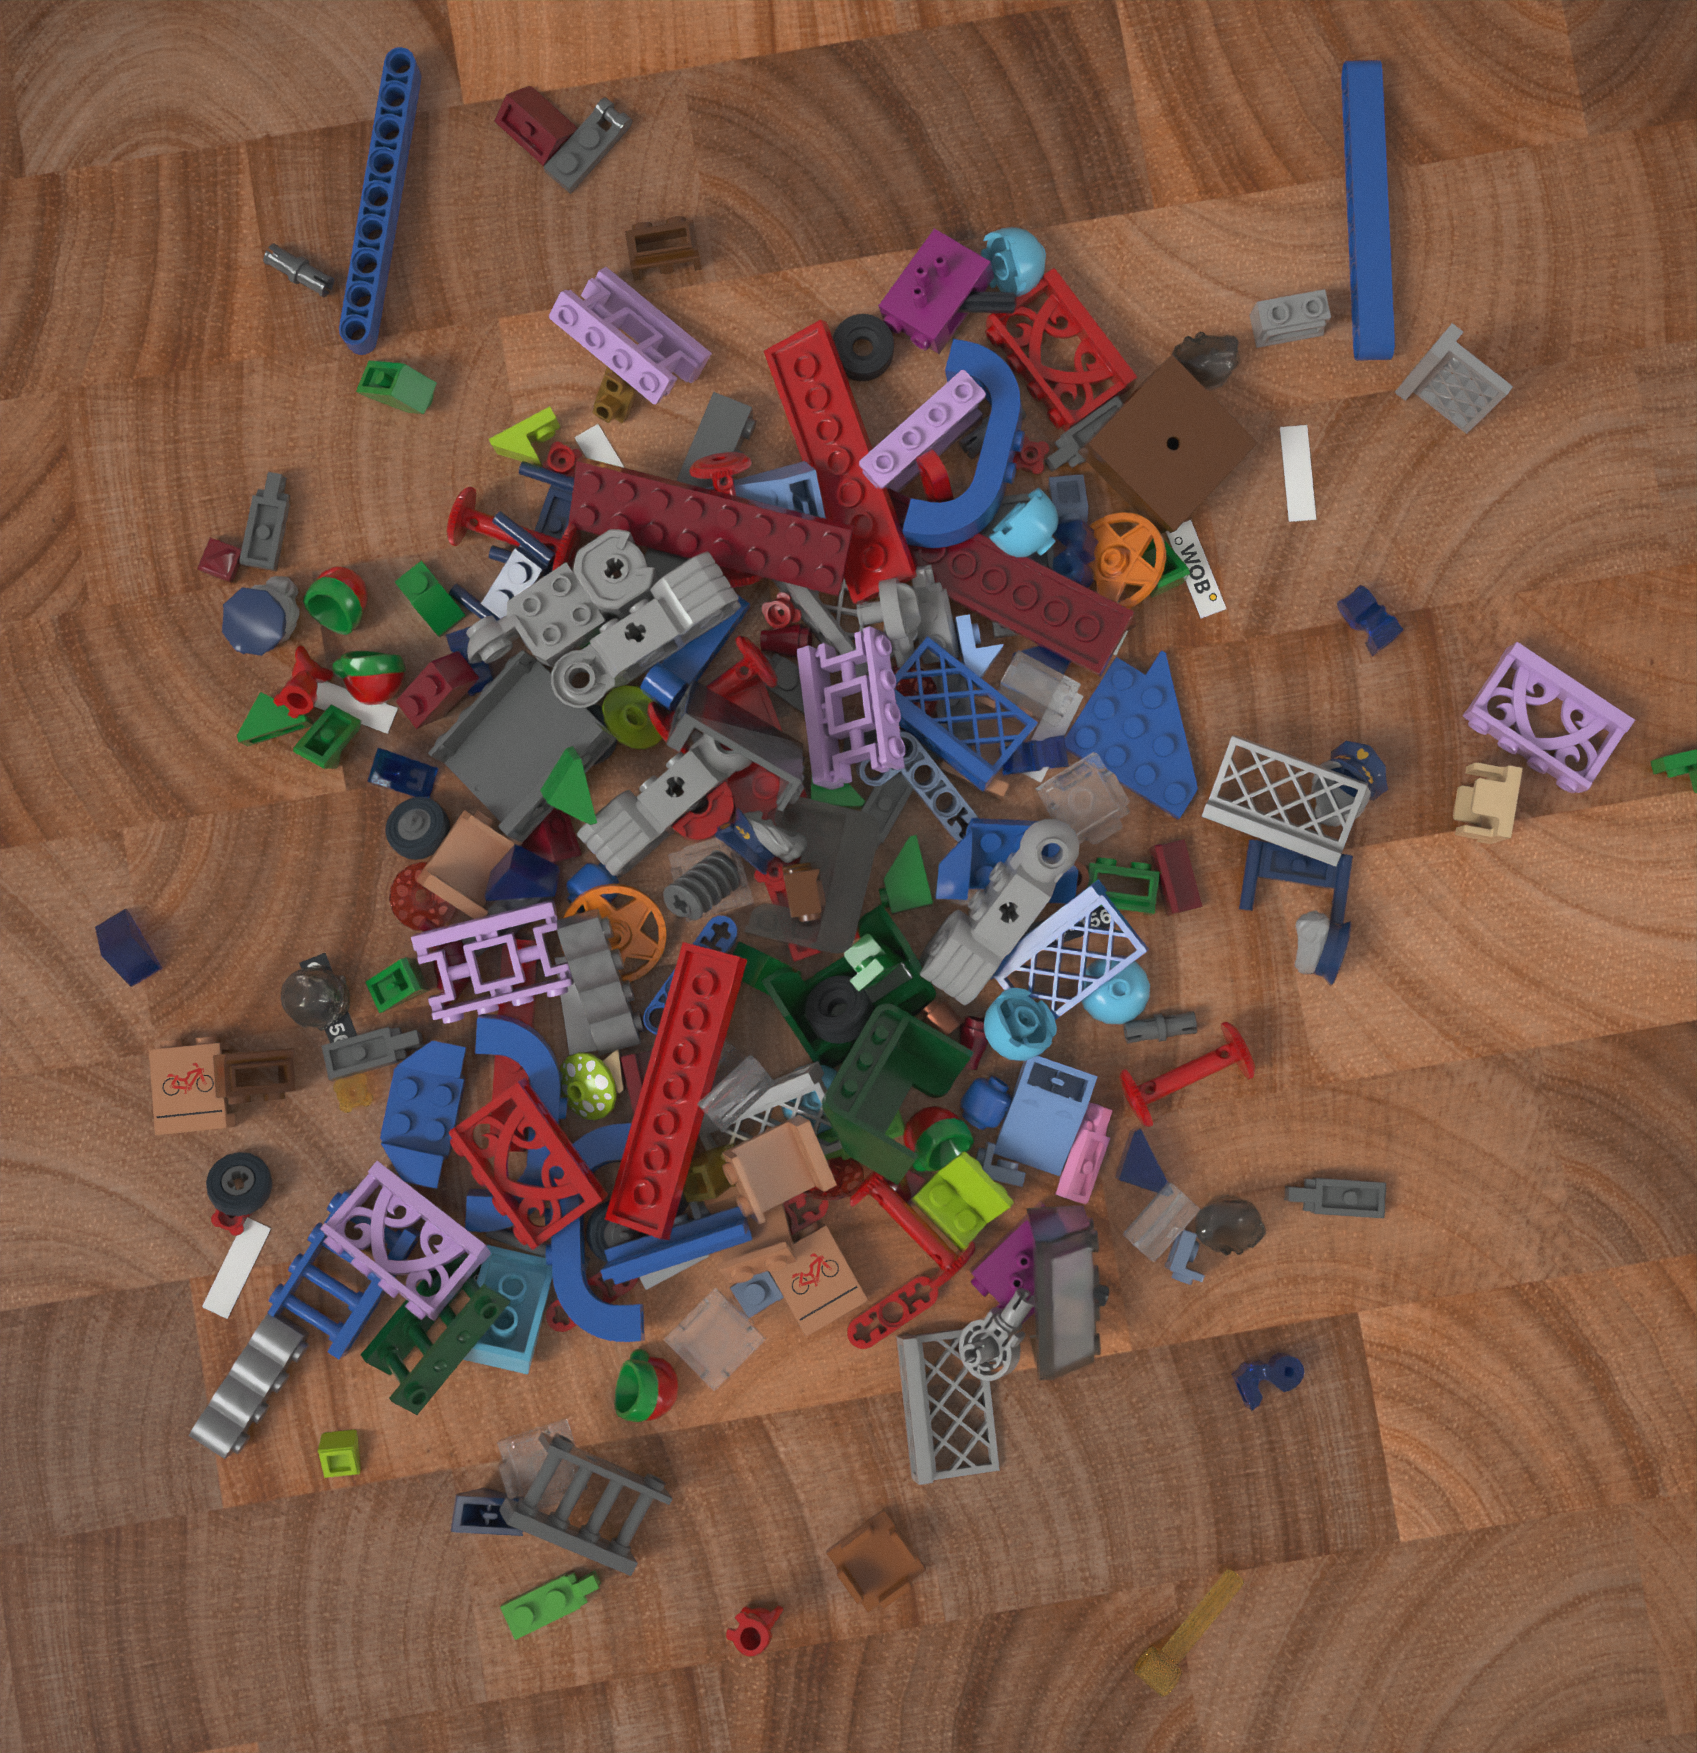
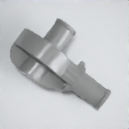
M898 578L879 581L880 601L857 604L856 606L860 627L884 622L886 629L884 633L889 638L894 650L897 667L901 668L915 651L913 641L918 635L917 627L921 622V613L918 597L914 589L907 584L900 583Z
M1018 1288L1003 1311L998 1307L992 1308L985 1317L969 1323L962 1331L959 1339L960 1357L966 1369L976 1378L984 1381H993L1010 1374L1016 1368L1020 1359V1343L1025 1337L1023 1331H1018L1023 1328L1021 1322L1037 1303L1034 1295L1028 1301L1026 1300L1031 1294L1028 1290ZM1003 1366L999 1372L990 1371Z

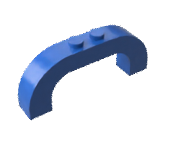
M953 339L945 368L947 382L961 370H965L986 393L985 398L992 407L974 479L965 493L948 502L935 503L911 498L902 530L908 545L941 548L956 545L972 538L991 522L1001 506L1007 483L1013 484L1017 464L1013 463L1015 451L1021 452L1025 437V431H1021L1022 407L1020 391L1016 378L1006 362L992 350L982 345Z
M497 1014L479 1015L477 1017L475 1054L502 1055L518 1062L526 1071L531 1087L558 1125L559 1119L566 1120L567 1098H561L560 1069L555 1054L547 1041L531 1026L515 1018ZM529 1126L528 1141L534 1140L536 1133L535 1130ZM546 1146L539 1149H528L527 1166L517 1180L518 1182L534 1186H544L541 1175L542 1167L550 1154ZM553 1166L550 1169L551 1182L555 1173L556 1166ZM469 1189L465 1229L467 1231L490 1232L513 1226L508 1216H502L492 1203L493 1195L489 1189ZM513 1195L519 1204L524 1199L522 1197ZM529 1208L528 1216L532 1214L537 1208Z
M632 1123L600 1127L582 1136L573 1144L593 1173L604 1165L621 1162ZM557 1166L554 1176L557 1178L564 1176V1171L559 1166ZM553 1176L552 1185L557 1186ZM580 1193L559 1199L562 1217L583 1202ZM551 1202L550 1208H545V1225L549 1224L552 1220L553 1208ZM582 1214L551 1237V1244H546L547 1266L552 1265L553 1283L558 1300L573 1322L591 1335L615 1342L645 1341L644 1304H609L597 1297L587 1282L584 1214Z

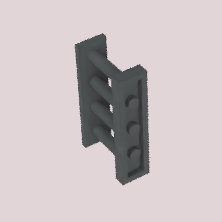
M541 1432L538 1439L549 1454L525 1498H520L518 1502L507 1497L505 1498L499 1511L506 1524L631 1576L638 1562L630 1552L631 1547L629 1544L653 1499L670 1505L673 1498L665 1489L666 1483L655 1475L647 1473L646 1477H643L574 1446L572 1440L561 1434L555 1433L554 1437ZM564 1459L580 1466L556 1511L551 1512L550 1515L538 1511L537 1504L561 1460ZM593 1472L610 1479L587 1524L582 1525L580 1528L571 1525L568 1518ZM623 1486L640 1492L617 1538L613 1537L609 1541L600 1537L599 1530Z

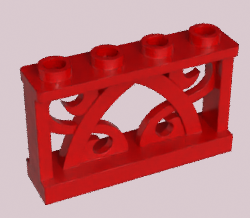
M1055 268L1044 274L1037 286L1031 291L1016 297L1017 306L1014 313H992L987 316V329L985 333L989 341L995 347L1000 346L1007 355L1006 362L1016 375L1022 374L1028 382L1026 385L1028 392L1035 401L1039 402L1041 400L1049 410L1047 412L1049 420L1057 429L1062 427L1065 432L1117 395L1120 396L1126 393L1136 382V374ZM1045 293L1048 299L1041 307L1038 315L1025 307ZM1017 315L1025 316L1034 322L1033 328L1026 323L1016 324L1015 327H1019L1023 331V335L1019 338L1010 335L1006 327L1007 321ZM1063 317L1068 325L1065 329L1059 330L1048 324V320L1050 319L1054 325H1057L1056 319ZM1044 331L1060 339L1072 338L1074 336L1079 337L1081 343L1078 345L1074 355V368L1076 372L1055 370L1041 364V340ZM1029 346L1028 357L1025 355L1021 348ZM1084 354H1091L1095 359V363H1086L1088 371L1084 372L1081 357ZM1110 379L1114 385L1093 400L1091 385ZM1047 382L1056 384L1054 390L1050 388ZM1076 386H1082L1085 392L1084 405L1076 410L1066 408L1061 402V395L1064 393L1071 394L1074 402L1077 396Z
M526 1078L515 1083L448 1132L452 1138L450 1139V1144L454 1151L460 1157H466L473 1167L471 1173L474 1179L482 1187L486 1185L493 1195L492 1203L496 1210L502 1216H508L515 1226L513 1232L516 1238L524 1246L528 1244L532 1250L603 1201L608 1195ZM511 1098L517 1105L505 1123L489 1115ZM479 1124H490L501 1131L499 1137L493 1133L481 1135L489 1140L487 1148H480L473 1139L474 1129ZM530 1126L535 1130L536 1135L534 1140L528 1141L515 1133L518 1129L522 1135H525V1128ZM512 1142L525 1149H539L546 1146L550 1151L542 1167L541 1175L544 1186L524 1184L509 1178L508 1158ZM494 1157V1168L488 1158ZM553 1166H559L564 1171L562 1178L554 1176L557 1186L552 1185L550 1178V1169ZM580 1193L585 1201L562 1217L559 1199ZM513 1195L522 1197L524 1199L519 1204ZM544 1200H550L553 1208L551 1222L545 1226L533 1224L528 1216L529 1208H537L541 1217L545 1211Z

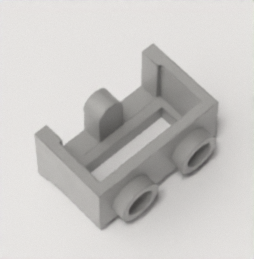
M1325 289L1258 301L1249 315L1256 348L1323 336L1324 327L1331 318Z

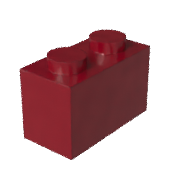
M456 651L431 661L395 702L414 727L418 729L444 718L478 681L479 677L461 653Z

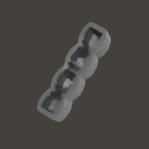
M597 908L557 920L558 936L599 1055L641 1044L640 1033L645 1031L643 1020L639 1011L633 1013L629 1003L635 1000L630 981H623L619 970L624 969L620 951L618 948L612 950L608 938L614 937L608 916L602 918Z
M267 1313L249 1343L234 1363L229 1374L217 1389L209 1405L197 1420L189 1436L224 1459L233 1452L238 1455L250 1439V1435L246 1432L251 1423L255 1422L258 1424L267 1413L270 1405L266 1401L271 1392L278 1393L290 1376L286 1373L288 1366L292 1360L297 1363L307 1351L309 1344L305 1340L309 1332L281 1314L273 1317Z

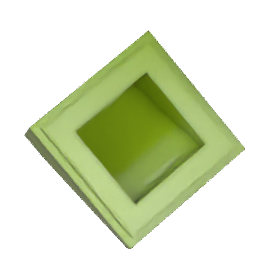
M357 1431L325 1432L321 1435L318 1453L324 1478L360 1474Z

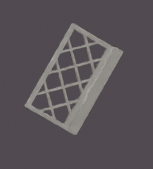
M1452 323L1394 393L1406 401L1414 392L1467 434L1510 392L1513 386L1456 342L1463 331Z
M772 579L781 592L784 591L790 594L792 604L795 608L800 609L802 613L801 619L812 629V633L821 644L825 643L834 647L836 656L856 650V646L851 641L855 640L854 633L844 632L839 625L841 614L858 617L857 610L842 607L844 591L849 592L845 579L838 596L837 606L823 604L818 598L819 591L815 590L814 592L809 588ZM830 612L836 613V619H834ZM859 624V631L863 632L864 626L860 627ZM893 649L890 654V659L895 656ZM867 662L855 666L857 678L869 675Z
M1232 735L1201 817L1336 867L1368 783ZM1236 746L1250 750L1256 763L1238 770L1233 759ZM1259 754L1267 756L1268 758L1261 760ZM1274 760L1284 762L1290 775L1272 783L1264 765ZM1230 765L1233 774L1226 776ZM1292 766H1295L1303 770L1295 773ZM1259 767L1267 786L1249 793L1241 775ZM1308 772L1317 774L1324 788L1306 795L1298 777ZM1236 778L1244 796L1233 801L1219 796L1223 783ZM1326 778L1336 782L1329 785ZM1293 780L1301 798L1283 805L1275 787ZM1341 785L1358 789L1354 802L1339 807L1332 789ZM1269 790L1278 808L1265 813L1257 810L1252 797ZM1326 792L1334 811L1316 817L1308 800ZM1247 800L1249 806L1243 805L1240 802ZM1303 802L1311 820L1297 825L1290 821L1285 810ZM1351 809L1347 820H1345L1342 812ZM1280 812V814H1281V816H1282L1283 819L1278 818V817L1273 816V815H1275V814H1277V813ZM1337 815L1343 826L1339 840L1325 835L1319 822ZM1314 825L1316 831L1308 829L1307 827Z
M815 1062L706 1108L699 1137L724 1186L730 1185L722 1168V1165L726 1164L725 1159L723 1160L722 1152L727 1149L716 1145L710 1133L720 1130L732 1135L728 1147L730 1149L735 1146L737 1138L747 1141L755 1137L740 1130L743 1120L746 1118L762 1123L759 1134L765 1132L767 1126L773 1128L781 1124V1122L770 1118L773 1108L778 1105L792 1110L791 1118L799 1113L816 1120L813 1128L816 1136L821 1123L832 1127L827 1116L824 1115L822 1105L819 1113L801 1106L805 1094L816 1091L822 1103V1099L827 1091L821 1079L824 1072L819 1062ZM797 1098L796 1103L790 1101ZM766 1111L765 1116L760 1113ZM736 1123L735 1128L729 1126L731 1124ZM817 1138L824 1155L842 1149L839 1140L829 1143Z
M964 1328L918 1335L905 1334L896 1336L911 1477L918 1485L933 1483V1480L1000 1471L990 1381L980 1379L981 1385L971 1396L958 1386L968 1372L965 1366L953 1381L939 1370L951 1353L961 1360L960 1354L954 1348L959 1343ZM945 1339H953L949 1345L943 1341ZM937 1341L946 1348L934 1366L924 1358L923 1342ZM925 1365H927L931 1369L927 1375L925 1372ZM935 1373L950 1384L938 1401L932 1398L927 1390V1384ZM954 1389L969 1399L957 1417L942 1406ZM981 1395H982L983 1405L980 1404V1403L977 1401ZM929 1400L935 1404L931 1411L929 1409ZM974 1404L984 1411L985 1418L977 1432L962 1422ZM939 1409L954 1420L942 1437L936 1434L931 1427V1420ZM958 1425H961L973 1435L961 1453L946 1442ZM985 1431L987 1441L981 1437ZM933 1436L939 1440L935 1446L933 1445ZM978 1440L988 1447L989 1463L975 1465L966 1458ZM945 1445L958 1457L950 1468L936 1470L935 1456ZM962 1461H965L969 1465L959 1467Z

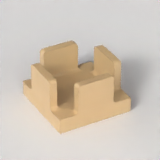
M1473 763L1466 766V774L1487 777V779L1479 778L1475 780L1474 787L1463 785L1458 787L1453 819L1477 824L1479 827L1463 825L1456 828L1455 835L1477 839V842L1487 844L1510 839L1523 768L1509 765L1498 767L1482 763Z

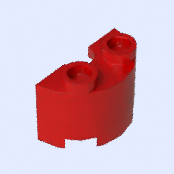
M726 781L721 783L707 796L709 806L704 813L694 814L689 811L672 826V829L684 839L694 841L695 843L715 840L714 834L717 831V827L727 822L732 823L736 813L734 797Z

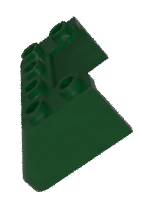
M880 904L861 917L857 923V933L860 938L868 933L873 935L899 954L904 962L879 984L864 990L871 999L873 1011L881 1004H892L915 1016L935 999L936 991L931 982L920 976V972L923 969L900 929L883 905ZM844 956L806 981H803L798 971L791 967L778 969L761 980L814 1063L819 1062L820 1065L834 1068L845 1061L857 1038L841 1044L825 1041L809 1023L806 1017L805 1004L812 989L823 980L833 976L853 978L858 974ZM840 1003L832 1009L831 1015L838 1016L843 1014L847 1009V1004Z
M881 1004L877 1006L822 1099L823 1111L846 1154L898 1185L917 1159L918 1154L886 1136L885 1133L911 1086L932 1098L945 1096L974 1052L895 1005Z

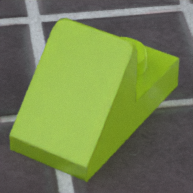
M549 406L489 438V441L498 455L543 467L531 443L535 441L541 443L549 440L556 434L555 430L561 427Z

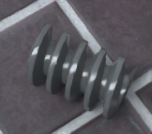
M714 850L664 889L665 904L678 917L686 916L691 920H698L702 917L703 913L710 911L713 905H717L721 902L722 898H726L730 895L731 891L740 887V876L729 856L722 851Z

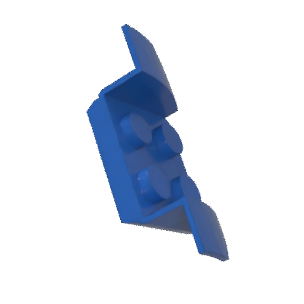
M971 818L966 829V835L939 863L936 899L968 900L969 889H985L991 881L989 880V875L993 868L1000 861L1005 863L1011 853H1016L1019 850L1020 841L1025 831L1038 821ZM1049 843L1043 847L1041 854L1045 857L1055 856L1059 852L1060 846L1056 843ZM1075 865L1058 880L1048 903L1066 904L1076 896L1078 869Z
M431 1041L394 1068L380 1139L386 1154L404 1182L438 1188L443 1160L448 1159L452 1151L450 1139L452 1138L448 1132L457 1126L466 1083L465 1075H462L461 1072L467 1047Z

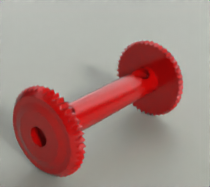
M724 452L698 459L689 470L690 475L694 478H711L715 491L736 496L733 475L749 469L752 463L751 459L743 453ZM726 477L725 482L720 483V479ZM723 566L719 567L723 576L730 583L731 588L751 585L765 578Z
M467 487L458 494L452 506L446 535L451 545H459L469 529L519 547L520 543L492 523L495 516L474 509L477 497L475 488ZM570 523L567 526L561 539L521 526L556 553L552 571L564 563H567L570 569L572 568L581 538V531L574 524Z
M738 636L735 638V641L744 658L706 686L726 698L756 675L767 686L774 688L777 685V675L761 650L748 637ZM743 666L749 669L748 674L742 673L741 668ZM653 701L648 705V716L655 729L667 743L675 710L668 714L663 707ZM687 740L680 750L682 753L689 751L690 746Z
M1229 1022L1221 1023V1030L1227 1044L1139 1086L1136 1085L1126 1069L1121 1071L1119 1079L1122 1090L1133 1113L1142 1125L1147 1127L1153 1126L1152 1117L1146 1105L1236 1063L1248 1080L1254 1077L1256 1069L1251 1053L1243 1037L1233 1024Z
M872 1171L850 1196V1205L854 1207L868 1194L873 1197L891 1218L938 1264L940 1269L933 1275L928 1285L931 1288H939L955 1276L975 1252V1243L971 1241L965 1248L955 1253L917 1212L884 1180V1176Z

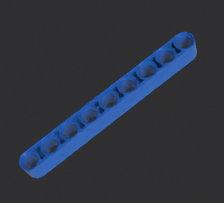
M396 47L390 50L384 60L339 325L341 338L348 348L358 355H366L372 352L378 341L421 85V71L413 53L403 47ZM410 66L407 72L396 73L400 67ZM395 99H405L401 105L396 107L391 106V103ZM389 132H399L396 138L392 140L385 139ZM393 164V168L389 172H379L382 166ZM388 197L384 205L374 206V202L378 198ZM382 230L379 238L375 240L368 239L372 231ZM367 264H377L373 272H362ZM361 297H371L368 305L364 307L357 306V302ZM356 330H366L362 339L351 340V336Z
M1380 60L1345 61L1342 67L1341 89L1353 354L1356 361L1391 360L1394 355L1395 333L1382 63Z

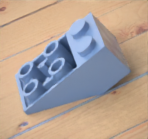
M805 461L734 480L736 496L826 519L816 470ZM707 487V489L714 490V487Z
M1040 1056L1023 1061L1011 1096L1010 1108L1004 1117L995 1143L994 1154L1060 1176L1087 1110L1098 1076Z

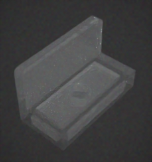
M1168 1182L1124 1231L1123 1235L1154 1263L1201 1209L1173 1183Z

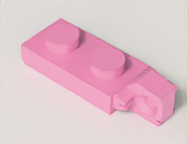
M1089 1102L1072 1144L1064 1171L1060 1176L1056 1195L1083 1204L1088 1203L1110 1140L1109 1137H1106V1131L1112 1110Z

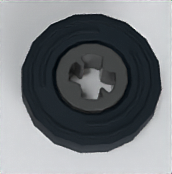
M244 1152L228 1154L218 1160L209 1170L206 1180L207 1195L212 1204L219 1211L232 1216L251 1214L261 1208L270 1197L273 1185L270 1170L264 1161L251 1153ZM242 1178L244 1188L237 1190L234 1181Z

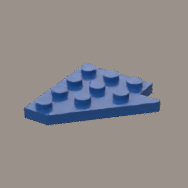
M1162 650L1160 651L1146 675L1116 657L1060 747L1178 820L1197 792L1198 786L1166 653Z

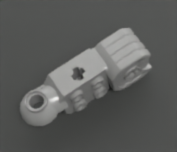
M610 529L579 549L572 570L567 563H564L508 600L506 616L498 621L493 616H487L473 624L466 632L470 638L467 647L469 663L474 664L481 661L487 664L508 653L513 647L512 642L521 637L527 648L531 650L539 662L553 667L564 654L579 650L588 644L590 639L601 633L599 629L613 618L624 619L631 614L629 610L644 599H648L649 602L652 601L654 597L651 593V588L659 581L657 572L654 567H648L644 555L634 544L631 532ZM620 570L622 573L620 578L615 579L614 575L611 576L613 572Z
M709 552L694 556L663 576L651 588V593L654 597L652 601L649 602L648 599H644L635 604L629 610L631 614L621 621L615 618L604 624L599 629L601 633L589 640L591 644L582 650H574L564 654L555 663L551 672V686L555 696L562 703L573 708H586L596 704L611 689L628 684L651 669L657 662H662L685 647L693 639L700 637L732 616L741 607L738 602V595L731 588L730 583L723 576L721 569L715 564V560ZM640 635L643 640L637 643L634 638ZM580 672L588 673L590 675L588 685L581 689L574 688L572 685L574 676Z
M703 733V736L689 748L688 753L684 755L682 752H679L666 764L668 770L659 778L653 775L639 787V790L642 792L636 797L631 790L622 792L595 814L596 824L589 825L585 823L578 831L577 836L587 844V847L593 854H596L599 861L605 865L612 875L620 878L657 848L669 835L671 836L675 832L672 829L673 825L689 811L696 814L708 803L707 796L724 781L727 783V779L733 773L743 770L753 761L734 750H724L721 748L719 741ZM676 785L684 791L680 797L672 791V788Z
M1044 819L1031 825L1025 831L1020 841L1019 850L1016 853H1011L1005 863L1001 861L997 863L989 875V880L991 881L984 891L978 890L968 903V908L970 909L968 911L969 916L960 910L954 911L946 918L931 938L918 960L923 966L920 976L929 982L932 981L933 985L943 989L945 993L955 997L963 1005L972 1002L996 972L1004 957L1010 954L1049 902L1058 880L1074 865L1079 855V840L1076 832L1067 823L1058 819ZM1049 843H1056L1060 846L1059 852L1055 856L1045 857L1041 854L1043 847Z

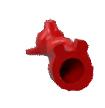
M302 645L298 646L295 650L296 662L292 668L290 680L287 681L280 694H277L273 701L277 707L285 705L289 709L288 716L292 718H298L299 715L310 712L317 701V683H324L333 677V672L321 667L310 658L307 650Z
M779 1605L770 1612L762 1607L751 1609L745 1606L734 1617L739 1623L738 1628L727 1629V1640L733 1641L736 1649L743 1655L751 1657L761 1654L770 1644L773 1636L771 1629L784 1608Z

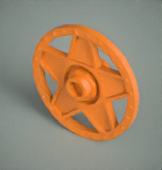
M1121 512L1104 516L1089 525L1074 542L1067 560V578L1076 583H1096V593L1116 603L1126 584L1143 586L1130 598L1118 602V604L1129 609L1143 601L1158 584L1166 562L1164 540L1158 529L1149 520L1140 515ZM1120 522L1139 524L1121 537L1110 526V524ZM1092 536L1094 553L1077 562L1082 548ZM1153 538L1157 550L1155 567H1152L1142 558Z
M623 884L600 885L579 895L567 908L563 919L574 916L581 905H584L585 912L598 908L602 918L607 916L609 918L614 937L608 938L612 950L619 949L623 963L626 957L648 960L636 970L621 975L623 981L629 980L632 982L647 974L657 964L663 954L667 935L664 917L657 904L639 889ZM620 893L632 896L634 899L616 909L602 894ZM650 911L654 914L658 925V942L640 930Z

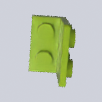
M962 1152L938 1170L911 1199L960 1251L976 1237L987 1223L1014 1204L1005 1188L999 1183L994 1182L982 1169L981 1164L966 1152Z

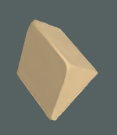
M619 1049L602 1062L613 1076L616 1084V1093H623L626 1090V1081L621 1060L622 1051Z

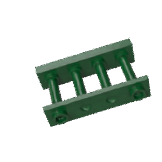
M465 1252L443 1266L449 1278L469 1254ZM481 1264L439 1313L437 1319L440 1317L447 1328L434 1344L426 1332L435 1321L427 1315L422 1320L416 1317L405 1307L409 1302L405 1300L360 1354L367 1364L390 1376L394 1374L400 1383L398 1388L389 1397L394 1404L418 1415L511 1302L506 1296L484 1283L479 1287L472 1277L481 1267ZM436 1269L429 1271L432 1276L431 1288H429V1284L425 1280H422L416 1287L417 1292L421 1296L430 1297L440 1290L441 1276ZM463 1289L470 1300L459 1314L456 1315L449 1304ZM417 1346L423 1357L410 1372L403 1360Z

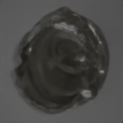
M1200 331L1196 334L1195 338L1186 336L1183 343L1176 345L1172 352V355L1207 391L1222 387L1240 363L1239 341L1237 337L1232 335H1206Z
M316 965L296 970L282 984L281 1004L288 1016L298 1025H301L303 1028L317 1027L320 1031H323L346 1014L350 1008L351 995L349 987L346 985L347 980L343 975L334 974L325 969L324 965Z
M1233 1194L1214 1196L1197 1213L1195 1218L1198 1239L1213 1251L1221 1252L1225 1256L1231 1254L1232 1251L1237 1255H1242L1249 1248H1254L1266 1234L1261 1214L1255 1205Z

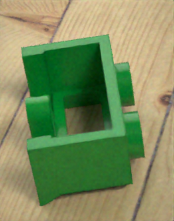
M1096 857V863H1088L1086 865L1089 873L1087 887L1097 880L1098 873L1149 880L1147 897L1109 891L1105 893L1119 911L1142 912L1143 915L1149 916L1155 914L1160 872L1151 871V864L1131 862L1130 868L1116 866L1117 860Z

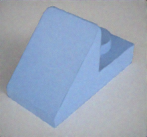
M970 614L958 616L955 618L954 624L961 662L982 678L1001 652L1003 644L976 648V644H981L978 624H971Z

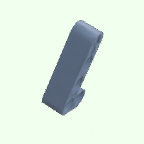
M900 729V737H905L909 741V749L903 756V769L889 768V771L881 772L878 776L869 778L866 777L864 769L871 759L856 763V772L859 778L871 786H880L900 772L949 835L958 843L966 834L961 832V826L952 817L958 814L968 824L971 818H978L918 740L907 731ZM921 765H928L931 769L930 778L923 783L916 782L914 779L915 770ZM944 792H949L952 796L951 805L944 810L937 809V797Z

